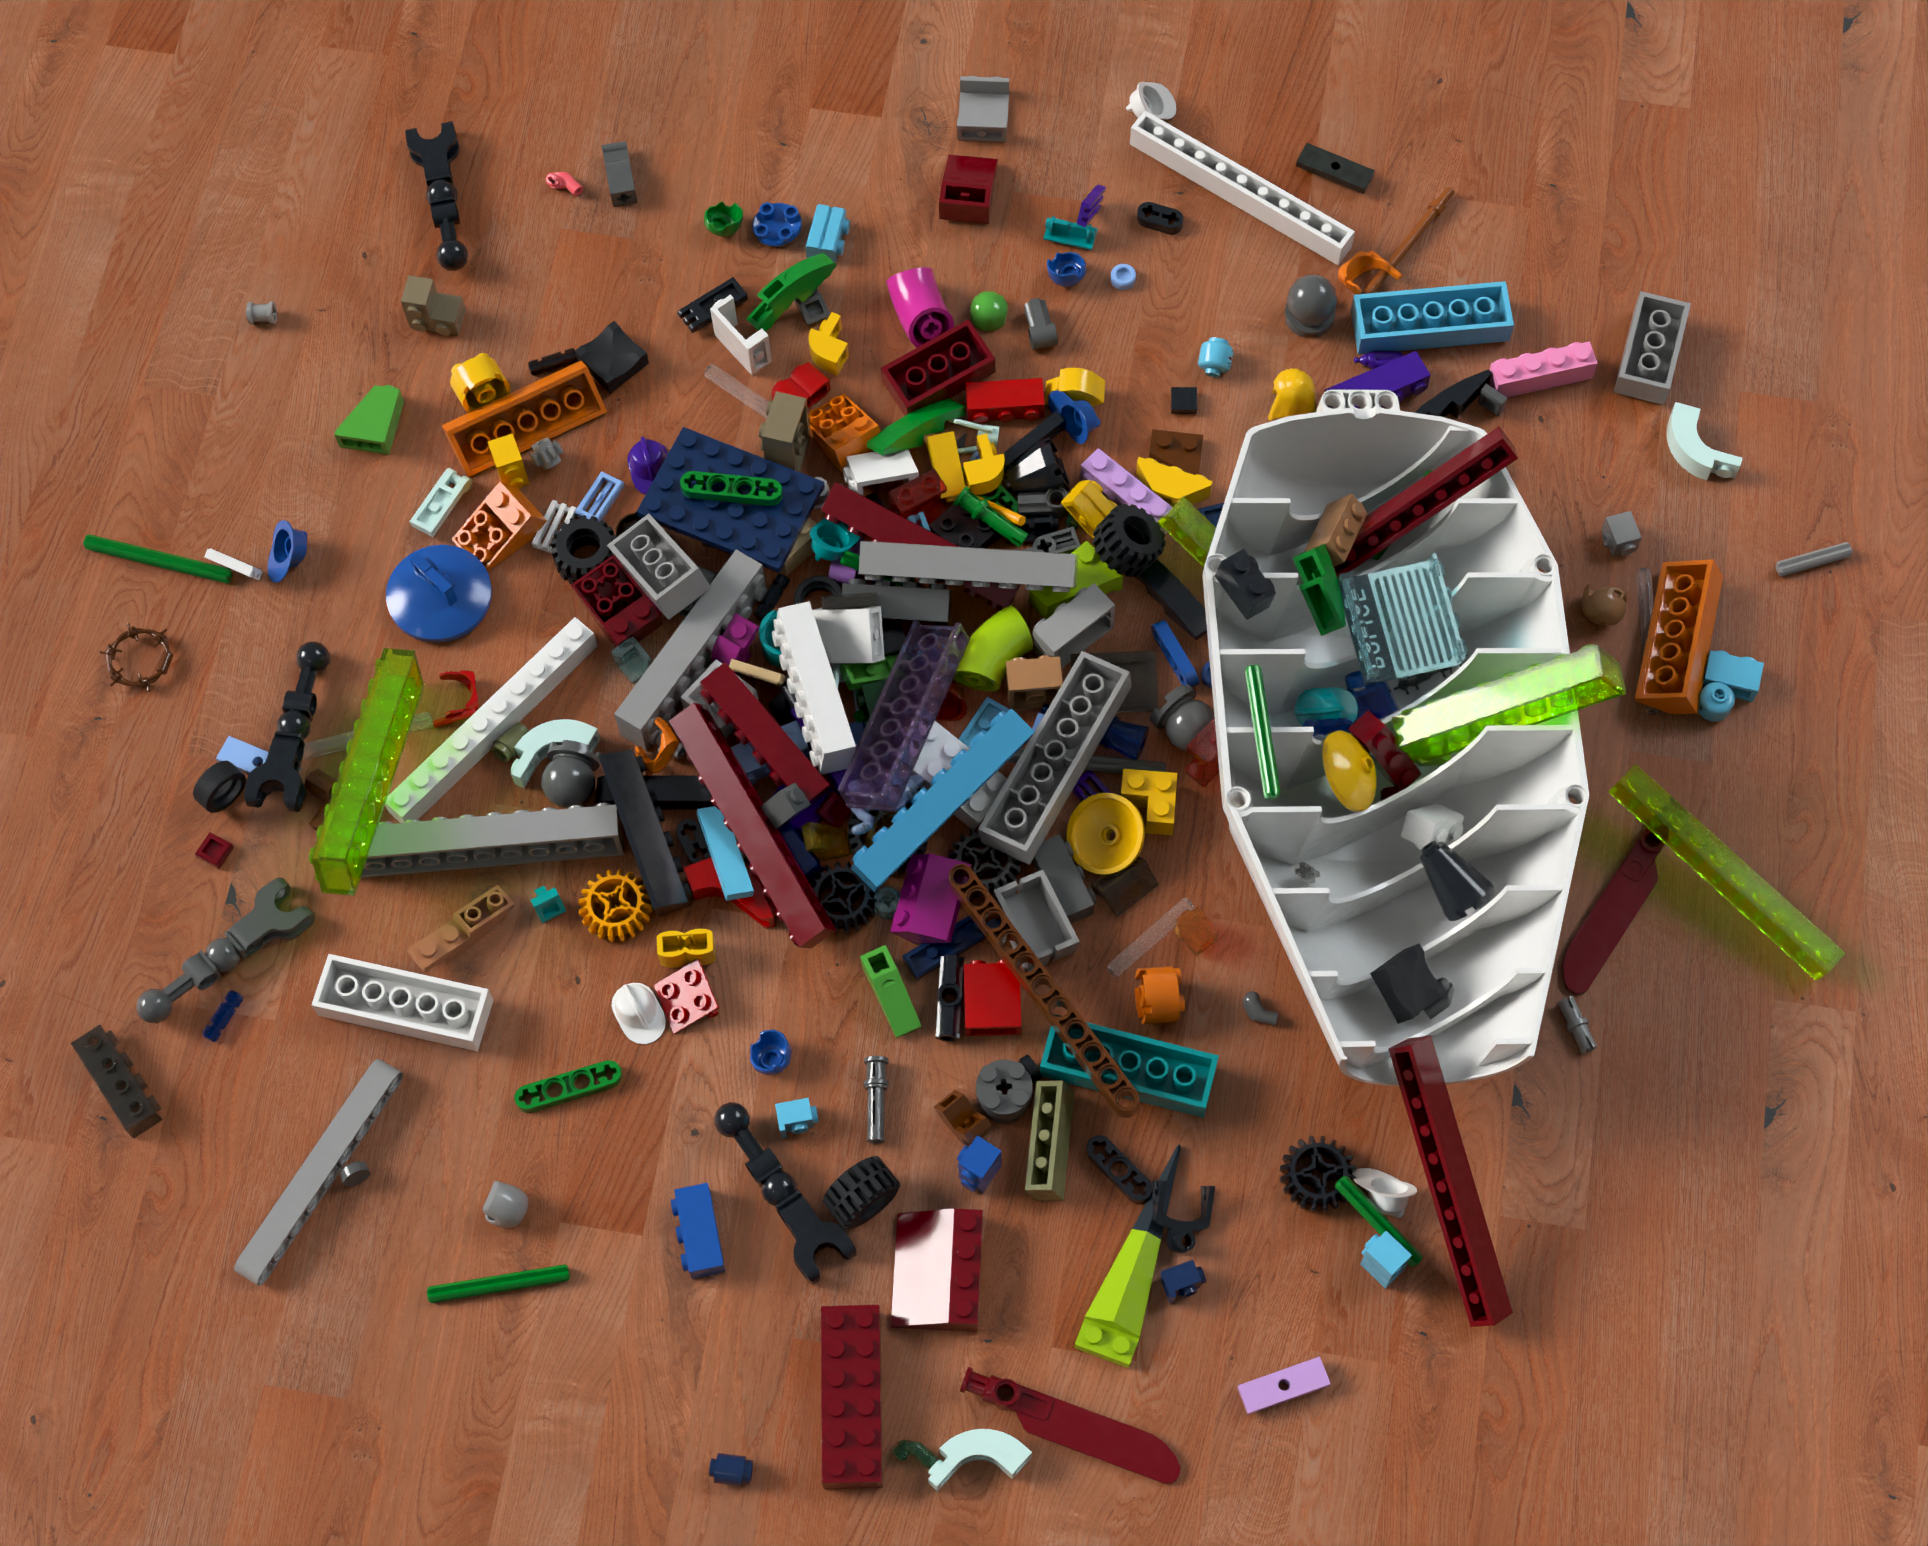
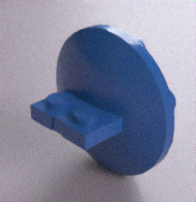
M451 545L428 546L409 554L396 566L386 588V603L395 624L410 637L431 643L452 641L471 632L484 619L492 599V585L483 563L469 551Z

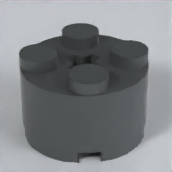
M997 1060L981 1069L976 1081V1101L979 1110L992 1121L1000 1124L1013 1123L1023 1117L1032 1103V1080L1021 1063L1011 1060ZM1001 1089H1006L1008 1094L1002 1095Z

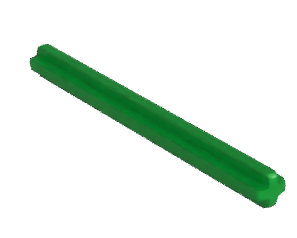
M91 534L86 535L83 541V545L87 550L223 583H229L233 576V572L227 567Z

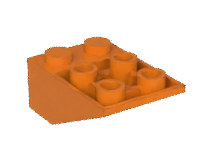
M844 393L833 397L829 402L808 413L811 435L831 463L842 473L843 467H847L846 456L875 452L867 447V442L881 432L879 425Z
M500 481L455 534L452 541L458 547L475 555L488 572L532 540L547 520L516 486Z

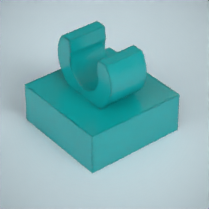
M543 885L534 890L537 897L530 901L541 923L566 912L565 906L555 887L547 891Z

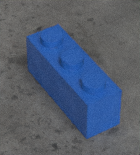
M703 1183L674 1189L676 1199H671L673 1216H679L680 1226L676 1227L678 1243H684L686 1253L681 1254L683 1271H689L692 1279L726 1272L709 1184Z

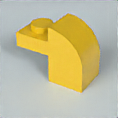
M831 312L828 319L822 321L819 331L811 328L809 332L810 355L815 365L826 372L838 376L849 357L848 343L837 339L842 330L841 315Z
M1082 368L1061 369L1059 377L1046 381L1045 404L1048 405V396L1055 390L1064 392L1073 401L1085 400L1092 407L1104 403L1105 380L1090 370Z
M987 434L977 436L976 448L979 459L963 463L965 484L970 488V492L976 496L996 489L1004 476V454L997 455L994 442H989Z

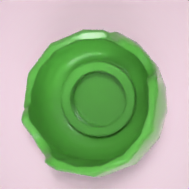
M983 291L972 300L970 305V321L976 328L983 331H995L1005 324L1008 304L1002 295L994 291Z

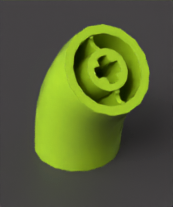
M1010 605L997 612L971 635L957 657L951 673V677L956 682L979 691H997L1000 689L1006 675V661L1022 657L1033 649L1029 628L1015 607Z

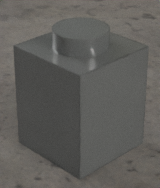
M793 783L780 790L760 808L775 829L790 822L811 804L805 797L804 792L796 783Z

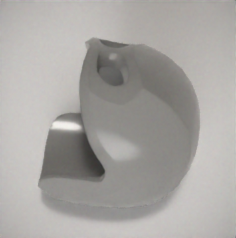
M494 1181L483 1206L485 1218L493 1225L502 1228H515L526 1215L529 1199L525 1192L516 1186Z

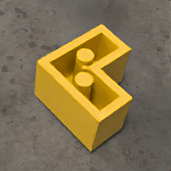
M1123 769L1121 796L1130 800L1136 807L1147 808L1145 833L1172 835L1177 773Z

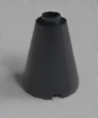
M1432 841L1422 848L1423 854L1420 856V860L1442 911L1449 921H1456L1466 917L1465 910L1472 906L1477 910L1491 897L1494 892L1492 888L1494 886L1444 842L1436 843V841Z

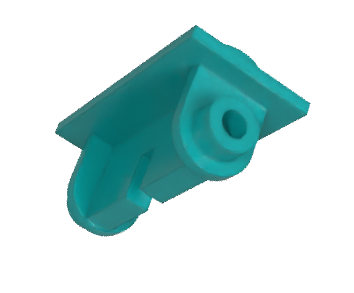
M1052 216V218L1047 217L1043 240L1092 250L1098 228L1092 227V224L1083 227L1075 222L1056 219L1055 216Z

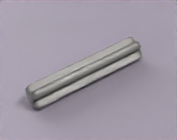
M1844 542L1778 561L1775 568L1779 576L1789 575L1849 558L1852 554V548L1849 543Z

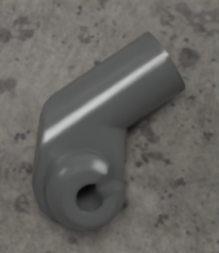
M1442 977L1437 980L1444 986L1447 994L1424 1009L1430 1020L1451 1005L1454 987L1446 978Z
M1250 991L1246 993L1243 998V1007L1249 1018L1256 1022L1276 1026L1278 1012L1264 1009L1257 992Z

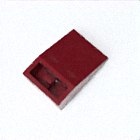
M948 155L939 197V219L989 224L998 159Z
M614 555L571 584V587L599 628L620 655L663 625L661 613Z

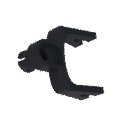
M1153 1181V1222L1162 1228L1168 1229L1167 1245L1171 1251L1185 1253L1193 1249L1196 1243L1193 1231H1201L1210 1226L1215 1186H1201L1200 1217L1193 1221H1180L1172 1219L1163 1213L1167 1181ZM1183 1237H1184V1239H1185V1244H1184V1245H1182V1242H1181V1240H1182Z

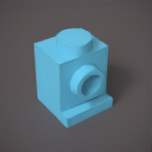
M809 1098L775 1104L782 1139L787 1138L786 1132L792 1131L793 1134H801L807 1132L808 1128L814 1127L813 1123L819 1122L816 1106L810 1107Z

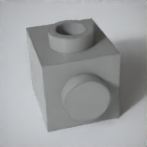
M1631 511L1605 518L1601 529L1604 546L1609 548L1611 555L1621 554L1626 556L1634 553L1642 537Z

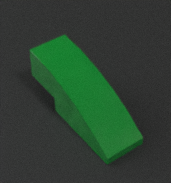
M1321 544L1293 557L1292 559L1303 581L1299 588L1321 636L1345 627L1346 620L1342 595L1325 544Z

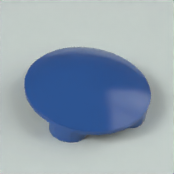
M766 202L760 206V211L755 215L752 224L753 233L761 243L768 246H783L798 236L802 227V219L797 207L793 205Z

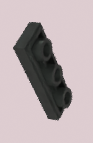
M1306 143L1296 162V167L1362 194L1367 190L1375 173V170L1309 143Z

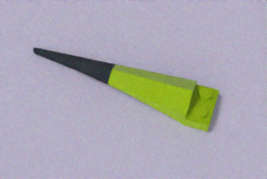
M1180 1144L1174 1150L1158 1180L1167 1181L1163 1213L1165 1215L1167 1214L1180 1155ZM1153 1191L1086 1313L1074 1345L1075 1349L1128 1369L1139 1342L1163 1228L1156 1225L1152 1220Z

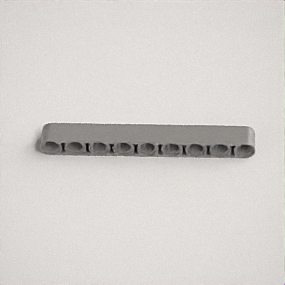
M376 1059L370 1065L239 1256L234 1266L236 1273L258 1286L268 1279L399 1086L403 1072L380 1059Z

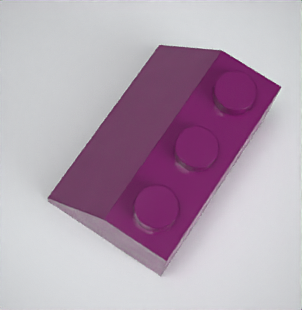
M933 854L912 855L907 865L906 876L900 891V898L890 932L913 944L951 943L961 903L951 891L949 872L955 865L965 864L971 868V864ZM959 876L954 881L957 884L963 885L967 883L968 878L966 876Z

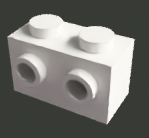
M1437 803L1407 811L1401 837L1415 843V847L1422 849L1432 841H1436V843L1444 842L1445 844L1452 843L1459 839L1463 832L1462 823L1464 815Z

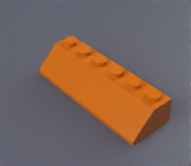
M579 361L441 426L467 477H470L495 465L488 441L513 433L518 450L521 453L532 448V445L544 438L549 437L551 439L607 413V410L588 367L582 361Z
M1713 559L1662 562L1635 695L1637 702L1669 714H1697L1699 695L1702 690L1724 577Z

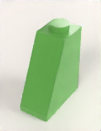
M374 385L336 429L334 435L339 447L389 455L404 405L400 389L391 385Z

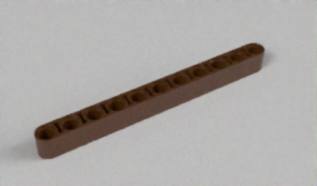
M965 864L955 865L949 872V884L953 894L1113 1110L1123 1118L1134 1116L1139 1108V1094L973 870ZM959 876H966L969 879L963 885L957 884L954 880ZM976 897L985 900V903L981 906H974L970 902ZM991 919H997L1001 922V925L997 928H990L987 926V922ZM1007 941H1014L1018 946L1013 950H1006L1003 944ZM1023 963H1031L1034 969L1030 972H1023L1019 969V966ZM1039 985H1047L1051 990L1047 994L1041 995L1035 989ZM1056 1007H1063L1067 1010V1013L1062 1017H1057L1052 1014V1010ZM1073 1029H1079L1084 1035L1080 1039H1072L1068 1033ZM1090 1051H1094L1100 1055V1059L1096 1062H1090L1085 1058V1055ZM1106 1074H1112L1117 1078V1081L1112 1085H1108L1102 1081V1077ZM1128 1096L1133 1099L1134 1104L1129 1108H1125L1118 1101L1122 1097Z

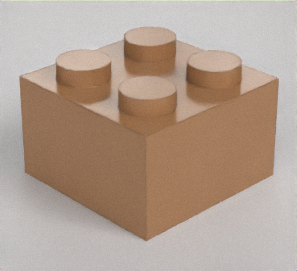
M1043 655L1037 659L1018 657L1011 661H1006V688L1009 709L1012 708L1015 712L1048 709L1063 684L1060 656Z

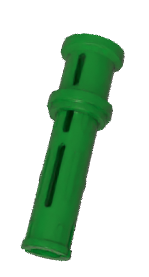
M968 486L964 487L953 503L954 506H960L970 513L972 519H980L1019 548L1029 535L993 510L986 499L981 500L970 492Z

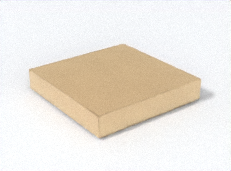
M731 659L729 665L732 671L778 686L783 685L789 678L783 674Z

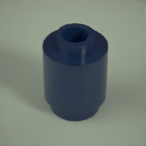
M718 1453L717 1459L711 1458L709 1476L714 1477V1483L735 1486H743V1483L750 1484L753 1460H747L746 1456Z

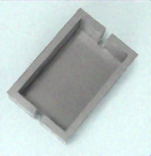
M1095 583L1088 588L1080 589L1073 600L1068 604H1061L1047 620L1045 618L1040 620L1034 626V655L1037 658L1043 655L1060 656L1062 669L1080 655L1081 651H1085L1114 628L1115 604Z
M1044 870L1021 878L1019 885L1014 881L993 890L992 897L1043 966L1049 963L1050 958L1054 962L1076 952L1080 941ZM1010 941L1013 949L1018 946L1017 943ZM1031 963L1021 964L1025 972H1030L1034 969Z

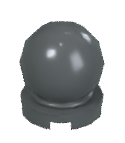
M1307 274L1296 279L1288 291L1285 307V322L1293 333L1304 337V335L1320 337L1333 326L1338 299L1335 287L1330 280L1321 275Z
M1182 684L1164 697L1168 702L1160 710L1156 707L1154 708L1149 721L1157 729L1166 727L1168 739L1181 751L1196 753L1207 749L1216 739L1214 711L1201 700H1194L1197 692L1189 684L1187 687Z
M563 740L562 745H556L554 741L551 742L547 752V757L551 762L546 766L541 778V787L548 800L560 808H569L573 805L585 803L595 789L593 771L600 768L601 763L598 757L601 755L600 752L594 754L589 751V745L577 741Z

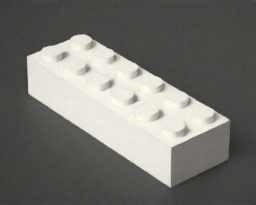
M810 601L778 608L777 619H774L775 631H772L774 645L776 647L779 646L782 653L779 655L783 671L787 670L789 675L787 679L790 694H795L797 702L794 703L797 717L802 718L804 723L802 727L804 740L806 743L810 742L812 751H810L811 763L814 767H818L821 775L851 768L856 745Z
M328 954L311 1006L317 1015L478 1052L494 999L489 989Z

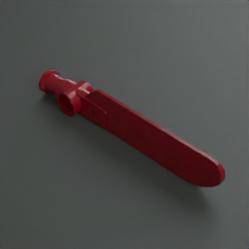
M1665 803L1660 805V812L1654 821H1650L1567 948L1562 963V975L1565 988L1569 992L1580 995L1589 989L1656 885L1659 877L1655 859L1671 836L1670 831L1674 824L1683 817L1674 806ZM1645 839L1654 840L1657 847H1649L1645 843Z
M968 1367L960 1392H971L983 1397V1401L991 1403L1001 1410L1015 1412L1023 1429L1029 1434L1163 1484L1173 1483L1180 1474L1181 1467L1175 1454L1166 1443L1153 1434L1019 1385L1011 1379H1002L994 1375L987 1377L973 1372L971 1367ZM1003 1387L1009 1388L1013 1392V1398L1010 1401H1002L999 1399L997 1391Z

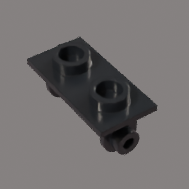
M1052 515L1028 517L1024 525H1015L1029 534L1024 542H1034L1036 538L1058 531V517ZM1006 538V543H1012Z

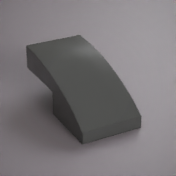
M818 289L804 303L798 298L794 300L807 326L827 319L830 316L822 294H819Z

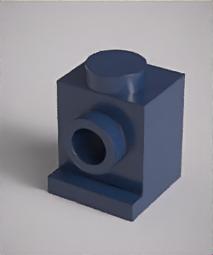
M1194 1260L1160 1272L1159 1277L1170 1305L1176 1302V1297L1179 1295L1181 1298H1186L1196 1294L1201 1284L1206 1283L1201 1266L1196 1267Z

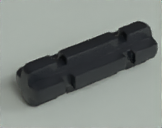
M570 348L564 350L565 353L562 354L560 351L541 357L542 360L540 361L538 359L529 361L530 373L535 376L541 374L542 370L548 372L564 367L565 363L570 365L578 362L575 349Z
M781 573L776 576L762 599L761 605L758 606L754 613L756 618L762 621L774 609L784 592L783 590L786 589L790 582L787 576Z

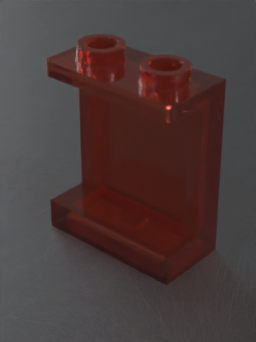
M935 468L890 491V510L905 518L923 512L928 525L942 515L946 508L941 502V494L947 491V487Z
M1215 717L1186 748V751L1195 758L1185 768V773L1203 788L1219 773Z

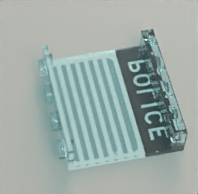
M1436 553L1432 554L1428 561L1355 577H1352L1351 572L1340 574L1337 580L1342 595L1345 617L1365 686L1460 665L1466 658L1467 646L1465 640L1460 639L1458 632L1460 628L1457 613H1453L1450 604L1452 603V593L1450 588L1445 586L1443 579L1445 577L1444 565L1441 561H1438Z

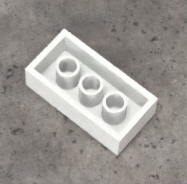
M927 715L894 754L890 764L908 777L921 775L924 778V782L920 788L925 787L929 790L933 786L930 783L933 777L943 768L948 771L952 767L950 765L952 759L962 749L967 752L970 748ZM997 771L954 815L968 827L975 830L987 815L1007 778Z

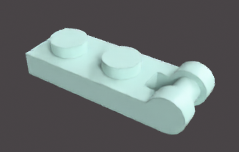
M447 468L409 521L411 526L434 537L462 495L470 489L472 479L465 475L461 477L457 475V471ZM454 484L455 487L451 488L449 485Z

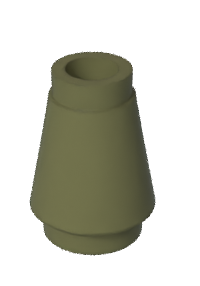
M517 722L494 740L493 747L491 748L493 754L504 762L514 759L517 755L515 746L529 732L527 727Z

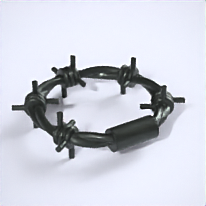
M1457 654L1460 667L1462 666L1461 663H1463L1464 658L1467 657L1468 654H1465L1463 656L1461 654ZM1442 655L1438 656L1441 661L1440 663H1444ZM1452 667L1411 675L1407 677V680L1399 678L1398 686L1393 689L1394 691L1397 689L1405 690L1406 694L1409 695V686H1415L1419 690L1417 684L1430 679L1432 675L1439 671L1444 678L1446 677L1444 671L1450 670L1451 674L1454 672Z

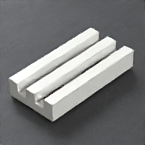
M552 500L544 516L547 522L537 531L532 541V546L552 553V547L549 545L564 513H567L564 522L569 524L570 519L576 516V507L571 506L570 508L567 507V504H558L557 501ZM556 510H558V512H557V514H556V516H555V518H554V520H553V522H552V525H551V527H550V529H549V531H548V533H547V535H546V537H545V539H544V542H543V544H542L541 541H542V539H543V537H544V535H545V533H546V531H547V529H548V527H549V524H550V522H551V520H552V518H553V516H554Z
M211 548L207 549L204 556L257 580H260L263 574L262 570Z

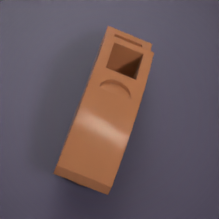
M496 885L453 913L451 921L409 947L408 954L424 973L444 960L448 963L498 924L512 910L514 903L499 885Z

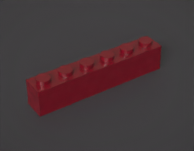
M726 662L700 681V689L702 691L699 693L708 705L713 703L719 710L717 715L725 725L730 723L736 730L734 733L735 737L743 746L746 744L750 746L754 751L751 753L752 757L760 766L764 764L771 771L769 773L770 778L778 787L783 785L786 788L796 783L804 792L811 805L829 791L830 784Z

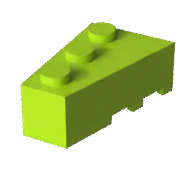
M1085 541L1071 553L1078 554L1076 586L1070 587V592L1052 591L1053 586L1043 585V590H1029V604L1046 620L1054 614L1058 606L1063 603L1068 604L1074 599V596L1080 589L1088 588L1093 583L1104 594L1122 589L1123 575L1117 574L1114 569H1109L1108 565L1100 560V555L1096 554L1095 548L1088 541Z

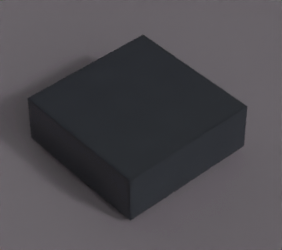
M1171 387V414H1197V387Z

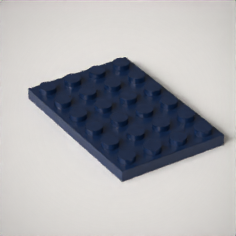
M683 427L636 512L640 518L650 514L660 526L730 554L738 550L761 563L763 567L780 573L825 485L823 481ZM689 471L774 479L782 486L783 498L779 504L774 506L694 499L683 494L680 479ZM692 481V483L688 486L691 489L697 483L696 481ZM705 481V482H704L705 486H703V489H704V490H707V488H706V481ZM717 482L712 485L711 489L714 492H721L725 489L726 485ZM742 485L738 488L737 492L741 495H747L751 492L752 488L749 485ZM756 487V489H757V495H756V496H759V492H758V491H760V487ZM770 489L767 492V496H772V493L775 492L774 489Z

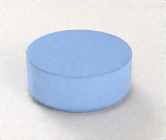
M1119 264L1112 269L1111 283L1116 289L1128 290L1134 286L1136 272L1132 266Z

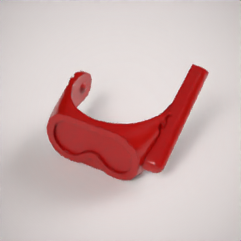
M460 670V672L445 671V673H440L439 677L441 680H455L464 684L468 688L471 698L465 704L464 709L447 711L445 717L434 720L435 728L470 718L478 710V694L474 671Z

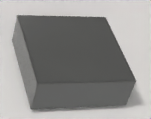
M1486 384L1481 389L1478 404L1499 417L1504 411L1507 397Z

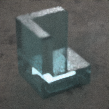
M633 636L611 651L614 662L632 684L640 680L652 663L651 657Z

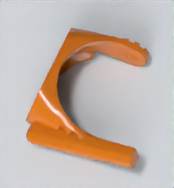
M1373 250L1357 252L1338 271L1339 281L1355 295L1361 294V289L1353 281L1366 271L1382 269L1398 281L1403 275Z
M660 717L655 719V724L663 731L657 757L651 760L647 757L643 747H635L636 756L642 755L647 771H645L647 776L661 772L668 765L679 745V741L669 723Z

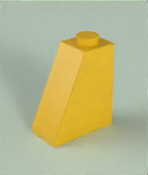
M954 431L924 437L939 498H946V502L955 501L964 489L965 482Z

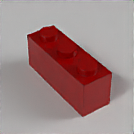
M1043 378L965 383L967 419L969 422L985 423L995 420L1009 422L1013 419L1036 420L1044 418Z

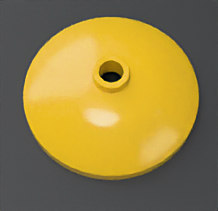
M1342 730L1332 732L1325 738L1322 750L1323 765L1328 782L1338 800L1347 809L1353 812L1364 811L1371 806L1376 794V769L1367 749L1356 737Z
M1099 793L1083 800L1073 811L1067 826V841L1072 848L1074 860L1085 870L1100 875H1111L1128 868L1140 854L1145 838L1143 818L1137 807L1127 798L1114 793ZM1114 831L1116 836L1113 840H1110V833Z

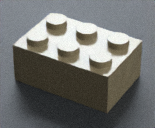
M776 391L773 401L769 400L766 415L768 417L766 423L762 422L759 429V438H762L761 450L764 451L763 458L800 472L811 439L807 399Z

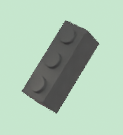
M1059 834L1042 842L1032 862L1037 872L1044 870L1067 918L1072 924L1093 915L1094 904L1097 901L1092 889H1086L1083 882L1085 876L1079 864L1075 866L1071 858L1074 854L1069 842H1063Z

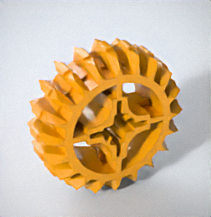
M608 869L607 877L603 878L601 874L597 873L598 881L595 883L589 880L588 886L590 889H582L581 893L584 898H580L578 901L582 907L579 909V915L584 917L582 923L584 926H589L588 930L592 935L598 932L597 936L601 940L608 935L610 942L615 940V936H619L620 941L624 942L625 934L629 933L630 937L634 938V929L643 931L644 926L641 922L646 923L650 921L648 913L653 912V907L649 904L651 901L645 885H642V878L637 877L634 879L631 871L624 876L621 869H618L616 875H613L611 870ZM615 889V890H614L613 892H611V893H605V892H607V891H609V890ZM628 891L637 897L636 908L627 902ZM596 903L605 909L603 920L594 914ZM615 904L616 908H611V905ZM621 918H627L624 921L617 922Z

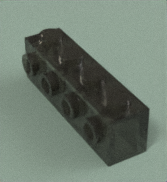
M98 1025L73 1041L71 1045L126 1132L134 1139L163 1120L158 1113L162 1108L153 1095L147 1096L144 1091L148 1087L139 1073L133 1074L130 1067L134 1064L125 1051L119 1052L116 1046L120 1042L113 1031L109 1030L106 1032L101 1025Z

